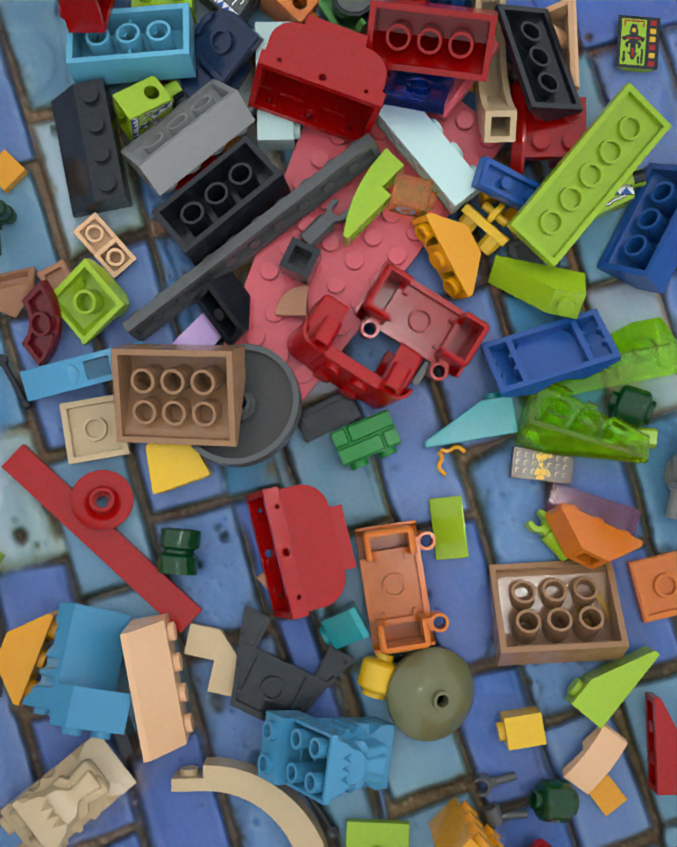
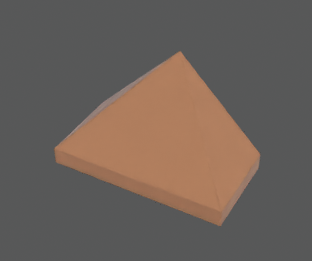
M35 266L0 274V312L14 318L18 316L24 306L22 300L35 287L37 274Z

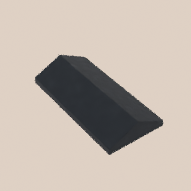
M497 4L494 9L498 11V21L528 110L546 122L580 114L584 109L548 9Z

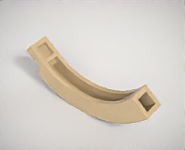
M472 0V8L495 10L494 8L497 4L506 5V0ZM497 18L494 40L500 43V50L490 62L487 82L476 81L474 83L476 113L484 143L515 142L517 109L512 101L508 82L506 42Z
M206 757L203 763V770H199V767L195 765L180 767V770H176L171 778V792L215 791L231 794L253 803L272 817L281 827L292 847H329L317 818L306 802L291 787L287 785H273L257 776L258 767L256 765L224 757Z

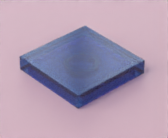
M393 70L383 90L386 93L383 104L443 115L454 87L455 78Z

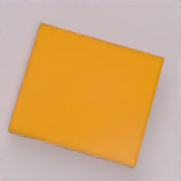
M608 774L589 793L605 816H608L627 800Z

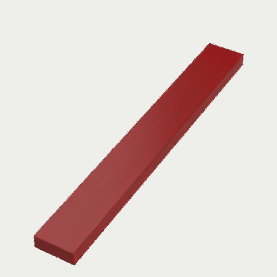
M22 444L1 466L158 613H169L170 622H175L176 628L180 633L203 610L198 603L166 574L157 572V566L118 529L97 531L83 526L75 518L71 509L70 496L73 488L27 445Z

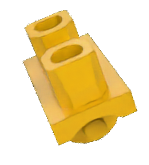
M486 201L481 207L489 215L486 218L471 204L467 203L461 210L464 214L458 222L468 225L471 233L477 226L486 232L477 245L482 252L489 256L500 246H505L510 240L508 236L493 224L496 221L503 228L507 225L509 220L501 214L506 205L501 202L494 208Z

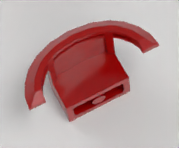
M515 79L509 86L512 101L517 109L516 140L511 142L509 168L523 175L525 161H548V169H554L586 131V97H579L584 109L580 114L546 122L528 110L519 81Z

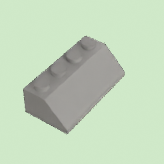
M212 79L123 148L120 153L149 188L161 196L163 193H169L174 190L178 185V181L186 175L198 171L202 165L201 163L210 156H215L222 152L225 144L234 137H239L246 133L249 128L248 126L255 119L236 89L216 79Z

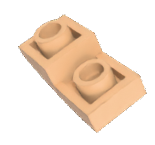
M96 212L72 231L113 278L117 277L137 259Z
M606 724L602 729L597 727L582 741L583 750L562 769L563 777L586 794H589L617 762L628 744L627 739Z

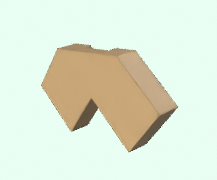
M191 622L184 654L214 660L207 691L231 696L237 659L236 651L222 628Z

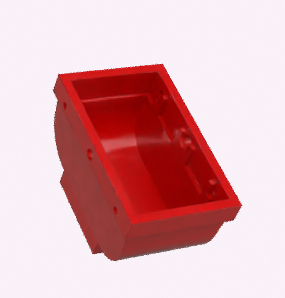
M308 14L305 24L297 22L284 23L272 31L266 49L261 50L257 62L248 106L353 142L362 138L367 133L370 134L379 115L386 95L383 89L387 78V69L381 57L366 47L369 36Z
M303 484L282 489L276 486L246 495L274 617L295 620L309 616V611L334 603L344 590L346 582L345 570L357 567L342 505L329 507L326 498L319 490ZM267 550L271 551L270 557H266L265 552Z

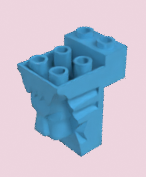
M60 603L58 615L56 616L58 628L54 635V644L48 649L46 654L47 664L44 668H40L41 680L24 697L22 705L33 706V713L48 715L50 717L49 724L60 726L61 734L81 736L82 730L91 731L90 737L110 740L111 733L124 735L131 694L115 691L123 657L120 634L129 624L131 615L77 603Z
M266 710L265 722L262 726L261 753L257 761V776L273 785H287L322 805H329L334 797L341 796L344 791L352 793L355 789L366 787L373 790L387 789L395 724L377 717L315 718L299 710Z

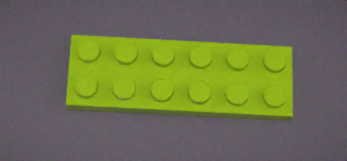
M630 82L623 85L506 226L549 267H555L672 125Z

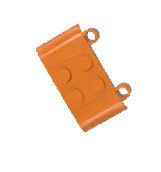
M416 520L354 529L374 654H393L430 647V645H435L433 631H446L449 627V619L440 610L430 611L420 550H431L435 546L436 538L434 534L426 530L417 531ZM427 534L431 540L428 545L423 546L420 540L423 535ZM436 617H443V623L441 625H434V619Z

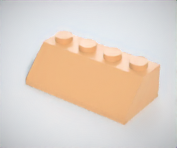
M169 613L132 619L120 634L144 763L186 745L191 732H194L192 713H187L185 704L189 700L188 687L186 682L181 683L179 672L183 671L182 655L180 652H176L174 640H177V628L174 621L170 622Z

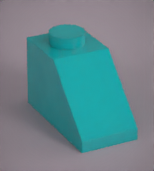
M353 600L322 617V627L318 628L327 645L332 643L336 650L370 636L368 626Z

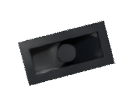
M233 272L208 281L193 298L227 345H235L249 330L250 295Z

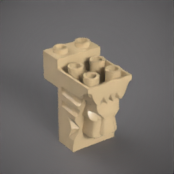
M89 737L39 780L31 784L0 810V813L3 815L0 819V824L9 836L16 832L22 840L18 847H66L69 844L68 839L73 834L81 833L84 830L83 826L88 821L95 820L103 810L137 782L104 739Z

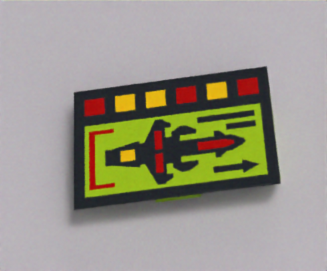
M619 15L616 67L618 69L642 73L657 70L661 18Z

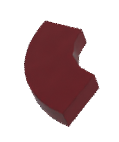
M42 280L22 300L29 317L28 333L22 345L39 366L47 365L58 348L62 333V316L58 299L49 282Z

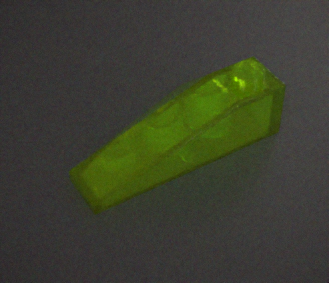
M661 317L631 322L610 334L621 354L620 361L585 379H567L552 384L553 397L555 399L677 375V340Z
M554 383L536 394L527 395L518 423L515 444L547 454L645 464L648 461L649 435L618 417L609 418L597 411L598 405L591 401L585 404L572 396L571 393L573 391L569 388Z

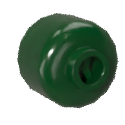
M624 385L620 392L613 391L607 408L613 409L611 416L615 422L638 429L643 424H649L657 402L652 401L653 396L650 392L631 385Z
M541 779L536 783L534 789L530 791L529 804L541 821L568 823L578 812L579 796L568 781Z

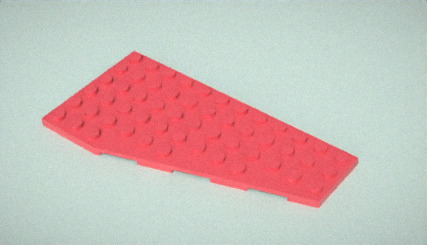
M387 69V78L383 89L386 95L382 107L400 93L396 85L406 72ZM462 101L446 122L424 108V112L430 119L434 118L440 123L444 131L443 135L450 143L453 141L460 147L463 152V159L469 166L474 165L477 168L479 158L483 156L494 159L507 143H484L479 130L477 113ZM374 123L369 135L374 139L380 154L387 148L404 164L403 174L387 190L391 195L390 204L348 246L343 243L346 221L342 224L334 225L335 229L316 247L321 250L322 260L308 286L307 314L311 307L324 295H331L349 307V311L341 323L342 327L331 344L341 352L358 332L362 321L353 313L384 262L387 261L389 265H395L401 270L406 271L423 250L424 245L416 237L415 228L411 220L430 212L448 218L451 214L376 123ZM303 125L300 132L301 139L297 140L284 176L290 191L292 192L299 187L303 180L317 173L329 160L336 158L344 152L352 142ZM371 166L255 255L244 288L250 295L249 330L235 344L258 345L279 355L288 364L298 380L302 402L320 381L313 376V371L295 359L287 349V340L290 334L302 324L305 317L276 316L275 313L279 300L287 291L305 284L282 274L279 264L292 237L301 240L299 234L320 214L324 215L326 213V207L331 200L335 198L338 200V205L332 211L335 215H341L345 210L349 211L352 199ZM395 208H410L416 211V214H404ZM401 209V211H403V212H407V213H410V212H411L410 210H407V209Z

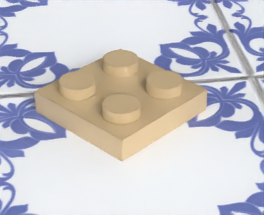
M114 394L59 404L68 463L70 465L132 454L129 442H117Z

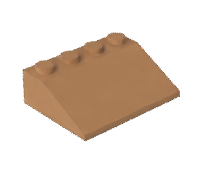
M124 344L111 349L117 442L238 446L246 379L244 345Z
M572 560L493 564L488 566L492 630L497 666L619 660L623 658L630 647L612 561L593 570ZM598 591L609 606L610 617L605 620L603 615L605 611L596 599ZM591 592L593 593L592 596H590V597H585V596H587L588 594H590ZM574 605H578L581 608L579 614ZM587 618L589 622H593L595 626L591 627L586 625L583 619Z

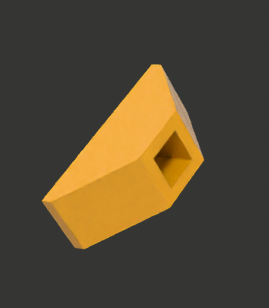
M431 212L413 218L411 222L415 228V235L423 243L429 254V261L439 273L446 293L451 296L452 300L472 296L481 251L468 225Z
M58 610L8 631L0 648V675L12 704L18 706L22 704L24 697L39 682L36 680L40 668H44L47 664L46 654L51 640H54V635L58 628L56 623Z

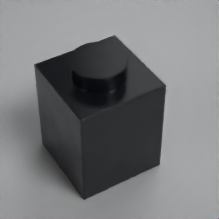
M292 237L279 264L281 273L309 286L322 260L321 250Z

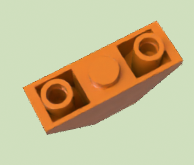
M562 502L546 512L545 518L565 557L591 570L642 547L643 541L631 536L628 531L617 529L605 523L599 517L590 516L578 510L572 504Z

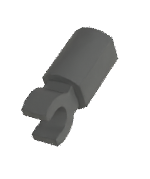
M336 198L331 200L326 207V213L324 215L320 214L299 234V238L301 241L317 247L335 229V224H342L346 221L348 210H345L341 215H335L332 211L338 205V200Z

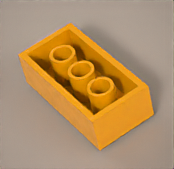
M455 796L428 823L435 847H505L500 841L501 837L496 830L488 823L483 826L482 822L477 818L479 815L477 811L466 800L461 803Z

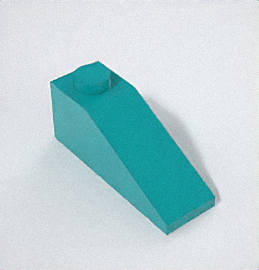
M500 392L485 394L484 400L472 406L423 442V448L517 433L518 428L512 397H501Z

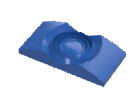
M597 308L580 313L577 319L567 317L480 345L501 397L536 394L560 381L585 379L621 360V354Z

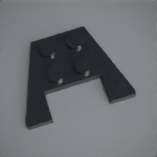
M245 605L230 705L265 721L266 710H299L305 713L325 689L329 688L336 681V678L345 668H348L353 663L355 658L328 645L316 672L313 674L257 647L271 616Z

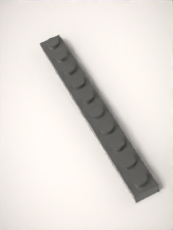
M367 133L362 138L353 141L349 148L336 158L329 160L313 176L303 180L299 187L290 194L280 198L268 211L254 218L250 225L238 234L231 236L214 253L205 256L201 263L189 272L182 274L174 284L166 290L159 292L147 305L133 312L130 318L122 323L127 333L138 341L143 342L194 303L195 300L193 298L208 281L234 272L371 166L381 155L374 139Z

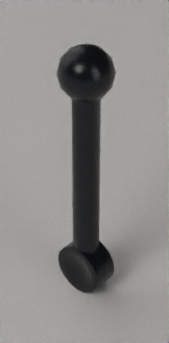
M0 354V366L5 371L18 394L22 409H30L33 405L32 401L28 402L10 370L8 357Z
M305 796L327 828V837L330 839L337 838L339 835L338 827L329 822L315 800Z

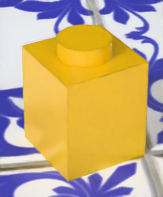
M536 706L499 712L500 722H496L497 736L499 742L504 741L509 751L547 744L542 714Z

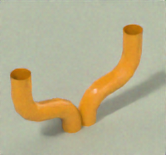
M455 444L448 449L442 447L437 453L440 457L437 462V470L443 476L447 474L441 468V464L444 461L443 453H450L454 449H458L464 454L467 450L462 446Z

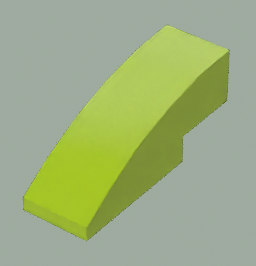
M387 148L371 165L352 199L343 233V243L346 246L390 204L391 195L387 190L403 174L404 164Z

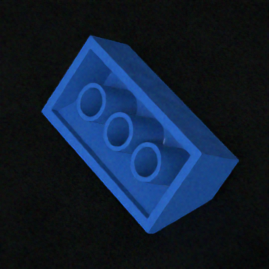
M649 163L645 171L646 185L638 187L634 192L635 198L628 204L597 268L636 289L663 294L677 267V165Z

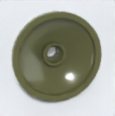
M439 646L414 650L397 664L389 679L386 691L389 715L400 731L415 740L428 742L443 739L455 732L467 718L474 699V681L466 662L453 651ZM443 695L442 701L437 704L438 697Z

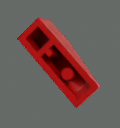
M645 692L648 786L657 795H677V728L661 698L652 692Z

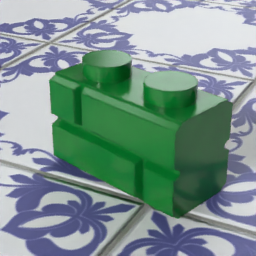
M387 409L330 433L344 468L351 466L352 471L369 464L367 458L379 454L380 459L396 453L397 449L395 446L401 444Z

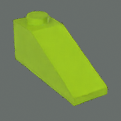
M495 255L488 278L489 284L545 313L577 319L586 297L585 273Z
M644 646L624 655L622 659L613 660L584 673L581 678L577 677L569 684L567 688L568 694L565 696V699L602 729L660 654Z

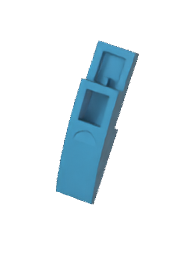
M138 341V342H134V343H130V344H143V343H142V341ZM112 348L21 371L20 375L28 402L113 380Z

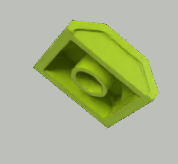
M84 258L54 290L63 320L80 338L83 345L90 343L115 318L125 315L129 308L127 294L103 267L90 258Z

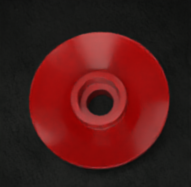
M96 470L87 473L74 485L70 496V505L75 518L83 526L97 531L110 530L121 525L130 515L134 502L133 491L127 480L118 473L109 470ZM105 498L109 503L106 507L101 508L97 506V501Z

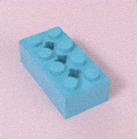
M189 3L112 9L105 33H69L67 28L66 65L75 84L103 78L106 85L140 82L150 76H155L158 80L195 78V25Z

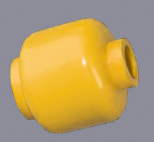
M378 653L367 655L363 658L357 677V684L362 688V694L371 698L385 700L389 679L397 666V663L393 661L394 655Z

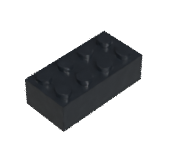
M245 135L151 213L194 266H197L205 256L214 253L231 236L241 232L251 224L254 218L264 214L280 198L287 196L291 191L283 173Z

